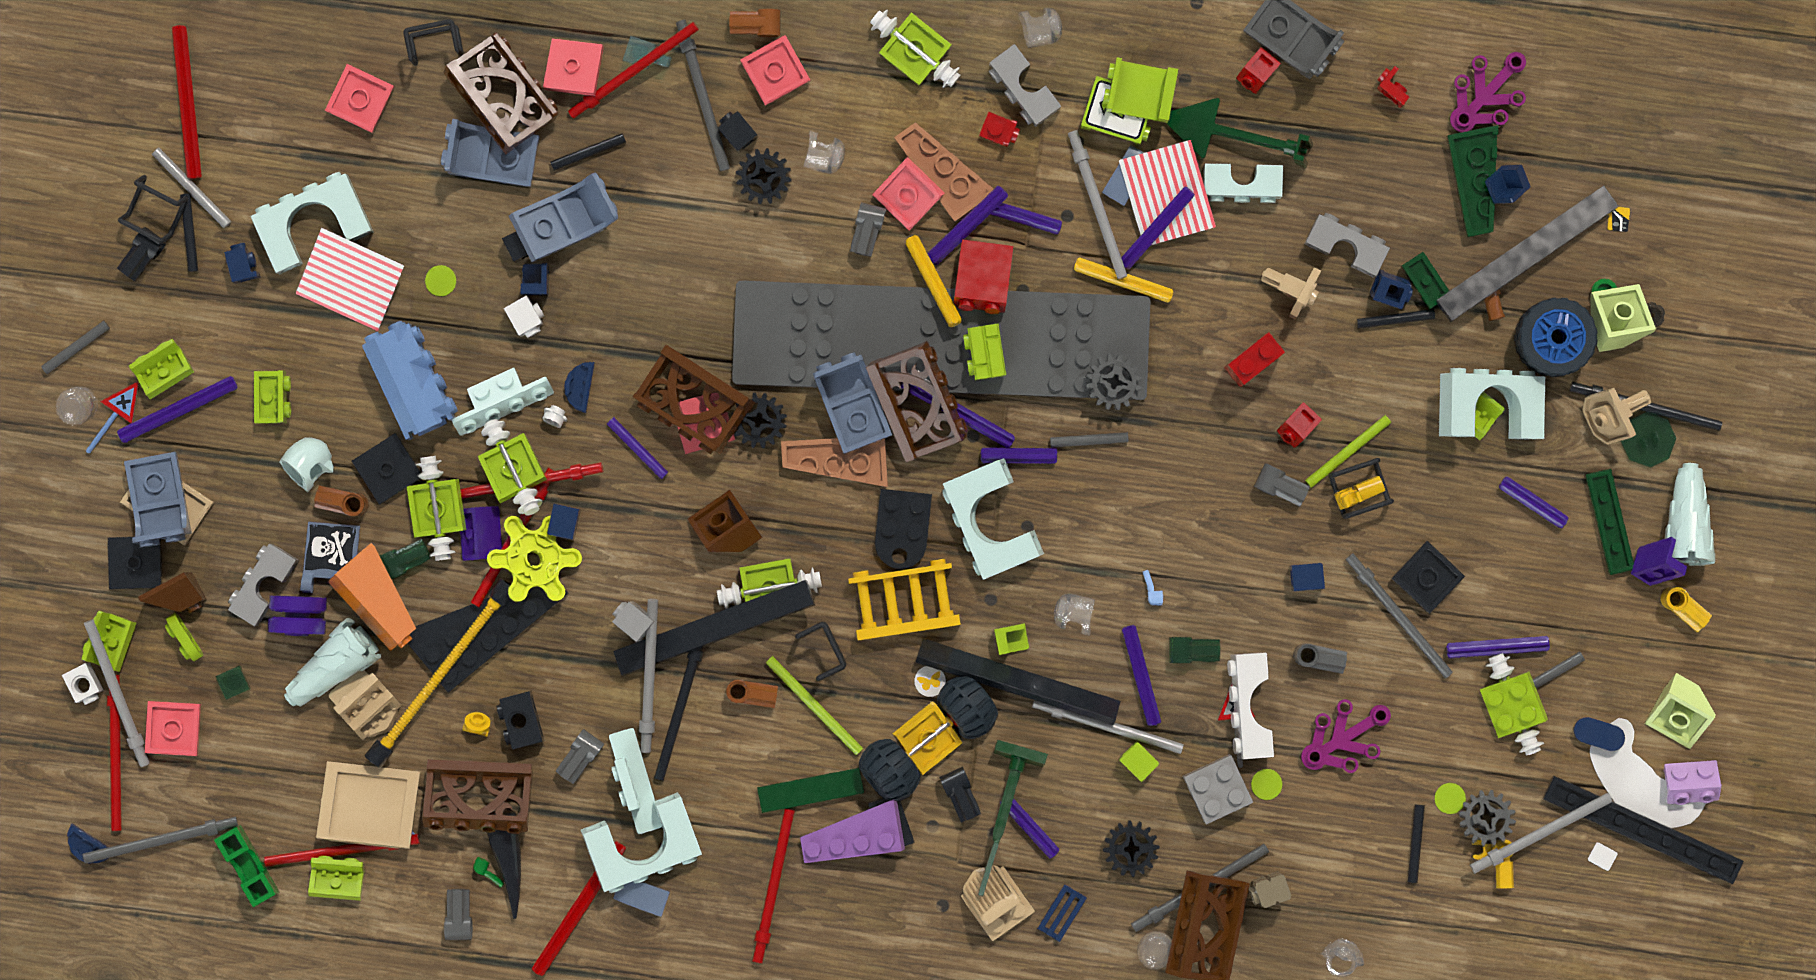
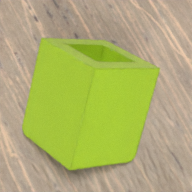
M1025 623L994 629L999 655L1029 648Z
M1137 741L1118 759L1141 782L1159 765V762Z

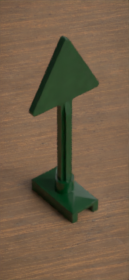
M1219 98L1170 111L1169 121L1166 124L1184 141L1191 140L1194 151L1203 159L1206 157L1211 136L1217 135L1283 151L1285 155L1293 156L1297 166L1307 168L1308 162L1302 154L1307 155L1308 149L1304 147H1313V141L1308 135L1299 134L1297 141L1290 139L1284 141L1218 125L1215 123L1220 105Z
M1001 740L996 742L993 753L1011 759L1008 767L1010 773L994 826L993 843L989 850L978 893L979 896L984 895L997 848L1005 830L1020 773H1023L1026 763L1044 767L1048 755L1046 753Z

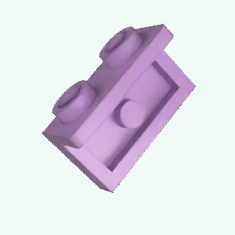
M1716 760L1664 765L1668 804L1710 803L1719 800L1721 781Z

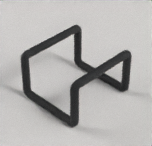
M447 19L405 28L403 34L409 61L414 66L418 65L414 37L451 30L454 49L459 56H462L464 51L458 26L455 25L453 20Z
M142 175L134 181L137 190L127 212L118 218V222L163 244L173 236L188 202V197L184 196L176 201L145 185L147 176ZM142 189L174 206H180L168 234L162 238L125 220L131 216Z
M1380 458L1329 474L1334 494L1339 492L1335 477L1374 465L1377 476H1380L1383 482L1385 501L1349 513L1342 509L1340 512L1344 519L1394 503V499H1390L1379 466Z
M820 622L795 635V638L799 639L815 630L823 628L840 662V665L816 677L817 681L843 670L847 664L826 622Z

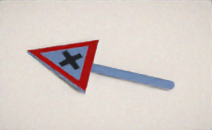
M139 381L100 401L114 412L86 449L87 453H91L118 415L132 423Z

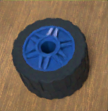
M1556 297L1543 300L1528 308V311L1520 317L1514 335L1516 352L1519 354L1522 363H1525L1528 369L1535 371L1538 375L1558 377L1574 373L1579 368L1584 367L1595 352V346H1597L1598 341L1595 321L1588 313V310L1574 300ZM1553 331L1560 335L1559 344L1554 343L1551 338Z

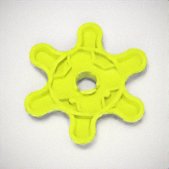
M516 516L508 517L504 522V529L510 537V546L505 550H492L487 555V563L490 567L494 569L505 568L512 573L513 582L508 589V595L513 601L521 602L524 600L529 589L535 586L541 587L550 600H561L565 595V588L559 581V571L564 567H577L582 561V555L577 549L561 548L556 542V536L548 534L551 516L545 517L540 528L534 531L525 528L520 518ZM529 553H536L540 558L539 565L531 566L527 555Z

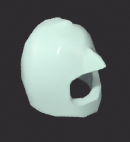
M315 438L299 440L285 452L280 460V464L290 478L307 492L314 486L313 483L320 475L325 472L333 473L334 468L331 461L332 455L327 444Z

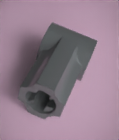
M861 202L850 252L872 257L878 231H881L886 208Z
M1265 463L1254 487L1275 497L1276 495L1301 507L1310 487Z
M1302 643L1295 648L1293 658L1298 665L1343 674L1346 667L1347 652ZM1305 648H1309L1313 653L1312 659L1307 663L1303 662L1300 657L1301 651Z
M583 729L572 743L571 750L556 769V772L574 784L588 763L595 759L604 743Z
M447 889V917H445L444 923L445 940H472L473 923L472 917H470V889Z

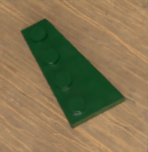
M1498 125L1446 136L1467 237L1494 232L1495 204L1492 201L1485 181L1496 171Z

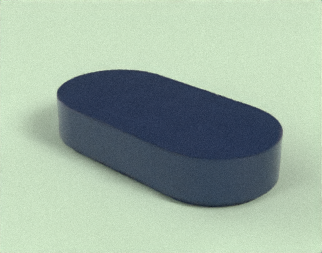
M1590 717L1579 719L1573 728L1574 736L1578 741L1607 751H1616L1625 742V734L1620 727Z

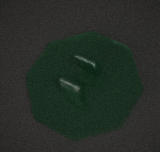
M1649 412L1630 419L1636 435L1620 441L1628 459L1647 467H1653L1669 459L1676 436L1668 419Z

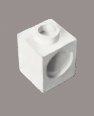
M85 663L62 675L76 703L83 701L87 705L99 699L97 694L104 691L90 663ZM82 678H86L90 683V688L85 693L80 691L78 683Z

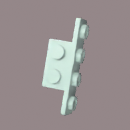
M512 368L468 388L467 391L475 409L452 419V422L460 436L472 433L491 420H499L510 413L522 410L534 402L544 400L547 396L552 395L554 391L546 377L522 386L515 368Z
M630 728L610 734L609 739L616 759L614 761L615 766L611 767L616 782H621L623 791L619 792L623 807L628 806L629 811H631L637 833L642 834L661 828L662 824L654 805L655 798L635 730Z

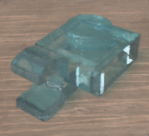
M630 36L623 61L634 64L654 50L656 44ZM663 55L653 63L669 67L672 57Z

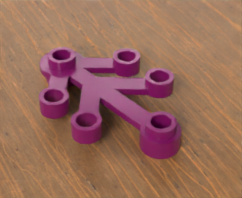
M1520 52L1510 53L1505 58V67L1486 87L1485 68L1488 65V61L1482 55L1474 57L1471 61V67L1474 70L1475 99L1469 106L1466 91L1470 85L1469 77L1461 74L1454 79V87L1457 91V108L1451 113L1450 123L1456 131H1470L1475 124L1494 123L1495 125L1502 126L1508 121V114L1502 109L1495 111L1493 114H1476L1482 106L1511 104L1519 107L1525 103L1526 96L1519 90L1514 91L1512 94L1493 95L1512 73H1519L1525 68L1526 58ZM1512 58H1518L1521 62L1520 66H1513L1511 63ZM1476 59H1481L1484 62L1483 68L1475 66ZM1459 78L1466 80L1465 87L1458 86L1457 80ZM1515 94L1521 95V103L1514 102L1513 96ZM1497 113L1504 115L1505 119L1503 122L1496 120L1495 116ZM1464 114L1468 117L1466 124L1460 123V115Z
M1342 699L1336 706L1338 713L1332 740L1324 745L1322 744L1325 728L1329 727L1331 719L1325 713H1320L1315 717L1316 727L1312 744L1307 745L1301 753V760L1309 769L1317 770L1324 765L1343 768L1348 773L1355 772L1359 766L1355 758L1347 757L1342 759L1328 755L1337 748L1364 754L1369 759H1376L1380 755L1381 751L1378 745L1374 743L1366 745L1350 740L1374 725L1383 726L1387 724L1391 718L1390 710L1384 705H1375L1371 708L1367 718L1345 731L1348 714L1352 712L1353 705L1349 700ZM1343 702H1347L1349 704V710L1347 712H1342L1340 710V705ZM1380 710L1385 713L1383 720L1376 718V713ZM1321 716L1327 718V724L1324 726H1320L1318 723V719ZM1374 746L1377 749L1375 756L1368 754L1369 747ZM1312 752L1319 754V759L1316 762L1310 760ZM1348 760H1353L1355 763V767L1352 770L1346 768Z

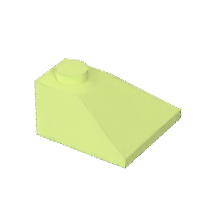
M1639 284L1591 293V316L1595 321L1594 324L1598 332L1597 347L1599 352L1624 348L1655 332L1656 328Z
M1676 673L1663 689L1645 724L1691 749L1716 715L1699 685Z

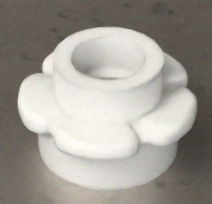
M554 405L544 409L542 419L549 425L561 428L563 422H567L563 409Z

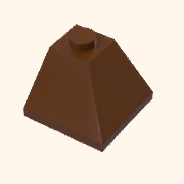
M728 490L688 518L689 523L708 552H743L763 538L731 490Z
M183 572L138 597L140 602L178 612L188 611L189 614L202 608L201 602L207 600L192 572Z

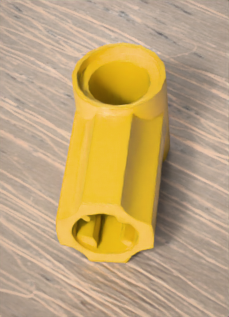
M1668 587L1663 590L1660 599L1662 605L1676 614L1695 632L1698 633L1710 621L1712 615L1692 599L1685 589ZM1673 592H1678L1680 601L1677 605L1673 606L1670 602V596Z

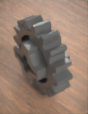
M1108 354L1106 362L1101 357L1098 358L1099 366L1090 365L1091 370L1094 372L1085 376L1091 380V383L1085 385V388H1092L1093 391L1090 393L1089 398L1096 396L1098 398L1096 405L1099 406L1104 402L1106 410H1109L1112 404H1114L1116 410H1120V403H1123L1126 407L1130 406L1128 399L1136 400L1138 397L1134 394V391L1142 389L1141 386L1136 385V381L1142 379V376H1135V372L1139 369L1138 366L1131 368L1129 365L1132 360L1129 358L1123 362L1121 354L1116 357V360H1113L1112 355ZM1112 365L1109 373L1099 374L1104 367ZM1123 368H1124V369L1127 371V373L1129 374L1130 381H1129V380H1126L1125 377L1123 376V374H1122ZM1115 375L1116 381L1124 385L1115 386L1111 389V384L1103 379H1110ZM1097 384H1101L1104 388V396L1099 392ZM1121 390L1128 391L1125 396L1115 400L1117 392Z
M1480 790L1478 798L1471 794V803H1463L1462 806L1466 811H1461L1459 817L1465 818V820L1460 822V827H1467L1464 836L1472 835L1473 844L1477 840H1481L1482 847H1485L1486 842L1490 841L1491 845L1495 847L1497 839L1503 843L1505 842V833L1512 835L1513 831L1509 826H1514L1516 820L1510 819V817L1514 816L1516 812L1515 810H1508L1511 801L1503 802L1502 793L1498 797H1494L1493 790H1490L1489 795L1485 796L1484 792ZM1489 802L1498 805L1501 809L1496 810L1490 806ZM1479 804L1480 810L1478 813L1470 817L1473 808ZM1485 809L1489 817H1494L1492 818L1490 828L1486 820H1481L1483 819ZM1505 820L1502 829L1496 833L1495 827L1497 824ZM1479 827L1485 831L1486 835L1477 832L1474 828Z

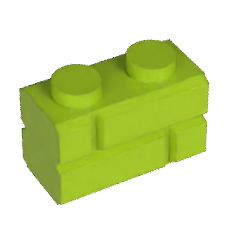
M999 324L967 328L968 334L963 335L965 350H970L972 360H967L969 376L974 375L975 381L1006 376Z

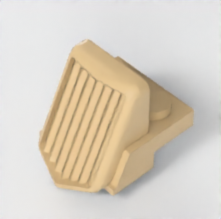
M365 670L362 672L358 671L342 681L329 693V698L336 705L334 707L335 711L362 740L366 737H374L389 732L397 716L398 708L402 706L373 673L368 675Z
M992 865L984 895L979 896L978 893L985 867L975 869L963 886L964 894L961 897L990 939L994 941L1035 911L1004 866L999 868Z

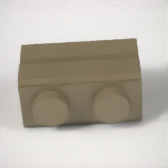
M1278 871L1268 874L1267 878L1262 876L1253 879L1252 887L1249 888L1253 903L1255 905L1260 904L1264 908L1276 905V901L1281 903L1291 899L1286 878Z

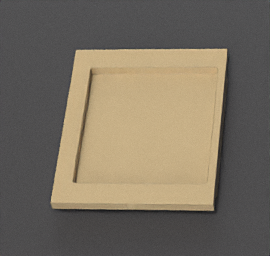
M327 761L316 838L335 842L410 849L420 772Z

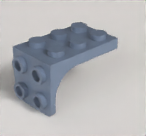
M453 119L452 124H447L445 139L449 143L448 149L442 152L441 165H444L445 171L448 174L525 187L532 186L539 135H532L505 155L485 127L464 123L458 119ZM514 131L511 132L513 137L517 136L520 133Z
M592 173L579 183L560 193L511 213L509 218L531 262H534L602 232L618 219L616 205L610 200L606 192L605 183L599 178L597 173Z
M855 352L841 357L842 362L833 366L831 362L816 367L817 372L813 373L844 454L892 436L876 391L866 370L862 355L856 356Z
M177 452L124 461L135 519L133 543H140V547H151L160 545L159 540L165 539L166 542L170 543L186 540L185 535L192 534Z

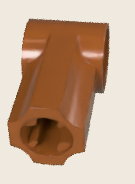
M758 9L757 12L730 11V34L780 37L781 10Z
M319 485L314 499L315 508L349 516L364 515L369 508L368 499L360 493H352ZM355 497L361 503L360 509L357 512H353L349 506L350 501Z
M734 679L727 685L726 694L728 699L734 703L775 708L778 691L777 685ZM735 684L743 685L745 687L744 696L734 698L730 693L731 687Z

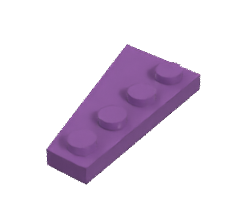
M895 800L888 801L800 837L804 863L905 850L898 804Z

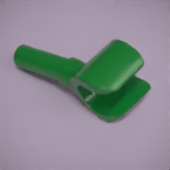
M477 857L473 865L475 872L488 877L501 888L504 882L487 870L490 862Z

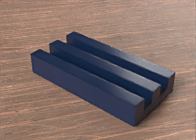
M1064 884L1037 929L1060 942L1087 897ZM1066 891L1069 892L1070 896L1048 929L1045 925ZM1077 897L1079 899L1059 933L1056 934L1054 932L1074 898Z

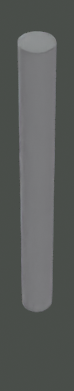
M157 148L152 153L158 162L224 229L232 222L160 148Z

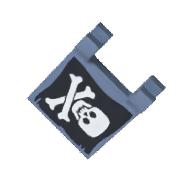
M308 522L300 589L302 592L313 593L314 578L331 579L341 568L358 555L360 526Z

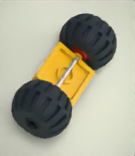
M967 676L955 677L946 682L941 688L937 697V704L931 702L892 733L900 746L891 739H882L871 743L860 757L859 768L869 784L884 800L902 801L915 791L920 781V774L924 775L963 743L954 729L966 739L979 738L987 734L995 725L998 718V710L987 692L974 679Z

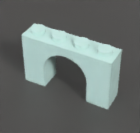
M334 173L326 177L327 182L317 185V183H312L302 188L303 193L296 196L290 193L279 198L280 203L272 207L266 204L255 209L256 214L252 215L251 219L277 274L280 275L303 264L291 238L290 227L295 214L305 206L321 204L329 207L336 215L341 229L349 241L353 242L374 232L347 174Z
M1450 368V373L1440 374L1439 436L1475 437L1476 402L1485 389L1493 387L1504 395L1508 403L1509 439H1544V376H1535V371H1520V376L1512 375V370H1497V375L1489 374V369H1473V374L1466 373L1465 368Z
M1004 458L943 483L945 488L942 490L946 502L948 504L951 503L955 513L952 514L954 522L958 528H962L965 536L962 538L964 546L968 552H972L975 559L973 567L977 575H981L983 580L1044 554L1035 530L1009 541L998 542L983 535L977 526L975 513L979 501L986 494L1014 482Z
M678 792L654 801L663 827L664 836L659 850L647 859L639 861L630 860L618 853L605 820L581 829L583 839L604 892L608 890L610 893L617 892L623 889L626 883L632 881L634 883L643 882L652 873H666L673 869V865L681 862L683 865L692 863L697 860V856L702 855L682 798Z

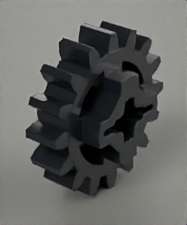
M769 148L765 149L764 154H760V151L755 149L756 156L753 157L747 153L748 161L746 163L740 161L739 165L743 169L736 171V175L742 177L736 184L738 186L744 185L741 194L749 193L748 200L750 202L754 198H758L759 205H762L763 199H767L768 203L772 204V197L774 196L781 200V190L784 192L789 191L785 183L792 182L791 178L786 177V174L791 172V168L783 167L787 160L784 158L779 161V152L777 151L771 156ZM764 160L774 162L778 168H770L765 165ZM755 162L756 168L754 172L746 176L749 167ZM765 170L766 174L771 173L766 183H763L761 179H756L760 176V171ZM781 178L778 187L772 191L771 186L773 182ZM749 186H759L762 188L763 194L753 191Z
M755 392L753 393L752 401L755 404L758 403L757 409L751 413H746L738 426L739 430L735 433V436L743 435L742 443L745 444L748 440L751 441V448H755L757 443H760L761 447L765 448L767 441L772 445L775 444L773 439L775 436L782 438L783 435L779 430L780 428H787V425L781 423V420L787 418V415L780 414L779 411L782 410L783 405L775 406V397L769 401L767 400V393H763L762 398H758ZM767 405L774 410L776 419L770 418L766 413ZM761 413L763 414V419L771 422V424H761L760 428H756V423L747 419V417H757ZM742 422L748 423L752 428L751 436L743 429ZM765 429H774L768 436L760 438L762 431Z
M1128 820L1126 827L1119 822V830H1109L1113 835L1112 838H1104V841L1109 843V847L1103 848V852L1110 853V856L1105 860L1106 862H1114L1112 870L1120 867L1122 876L1125 875L1126 871H1130L1131 877H1135L1136 870H1139L1143 875L1145 874L1143 867L1153 868L1150 860L1158 859V856L1153 853L1154 850L1160 849L1159 845L1153 844L1157 836L1148 835L1151 830L1149 826L1144 830L1141 829L1142 822L1140 821L1136 826H1133L1132 821ZM1125 832V839L1120 844H1115L1116 839ZM1135 832L1142 834L1146 838L1147 843H1140L1136 839ZM1130 836L1133 844L1138 846V850H1135L1134 855H1132V861L1129 852L1124 851V847L1129 846ZM1148 852L1146 858L1140 864H1137L1138 857L1142 853ZM1115 854H1122L1127 858V865L1119 862Z

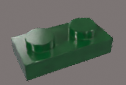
M1421 252L1401 266L1429 309L1437 305V299L1449 292V289L1424 252Z

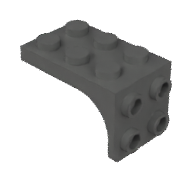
M1265 0L1243 30L1244 33L1309 80L1313 75L1319 77L1329 63L1326 57L1329 54L1334 56L1345 41L1341 38L1344 34L1342 30L1336 31L1329 28L1291 0Z

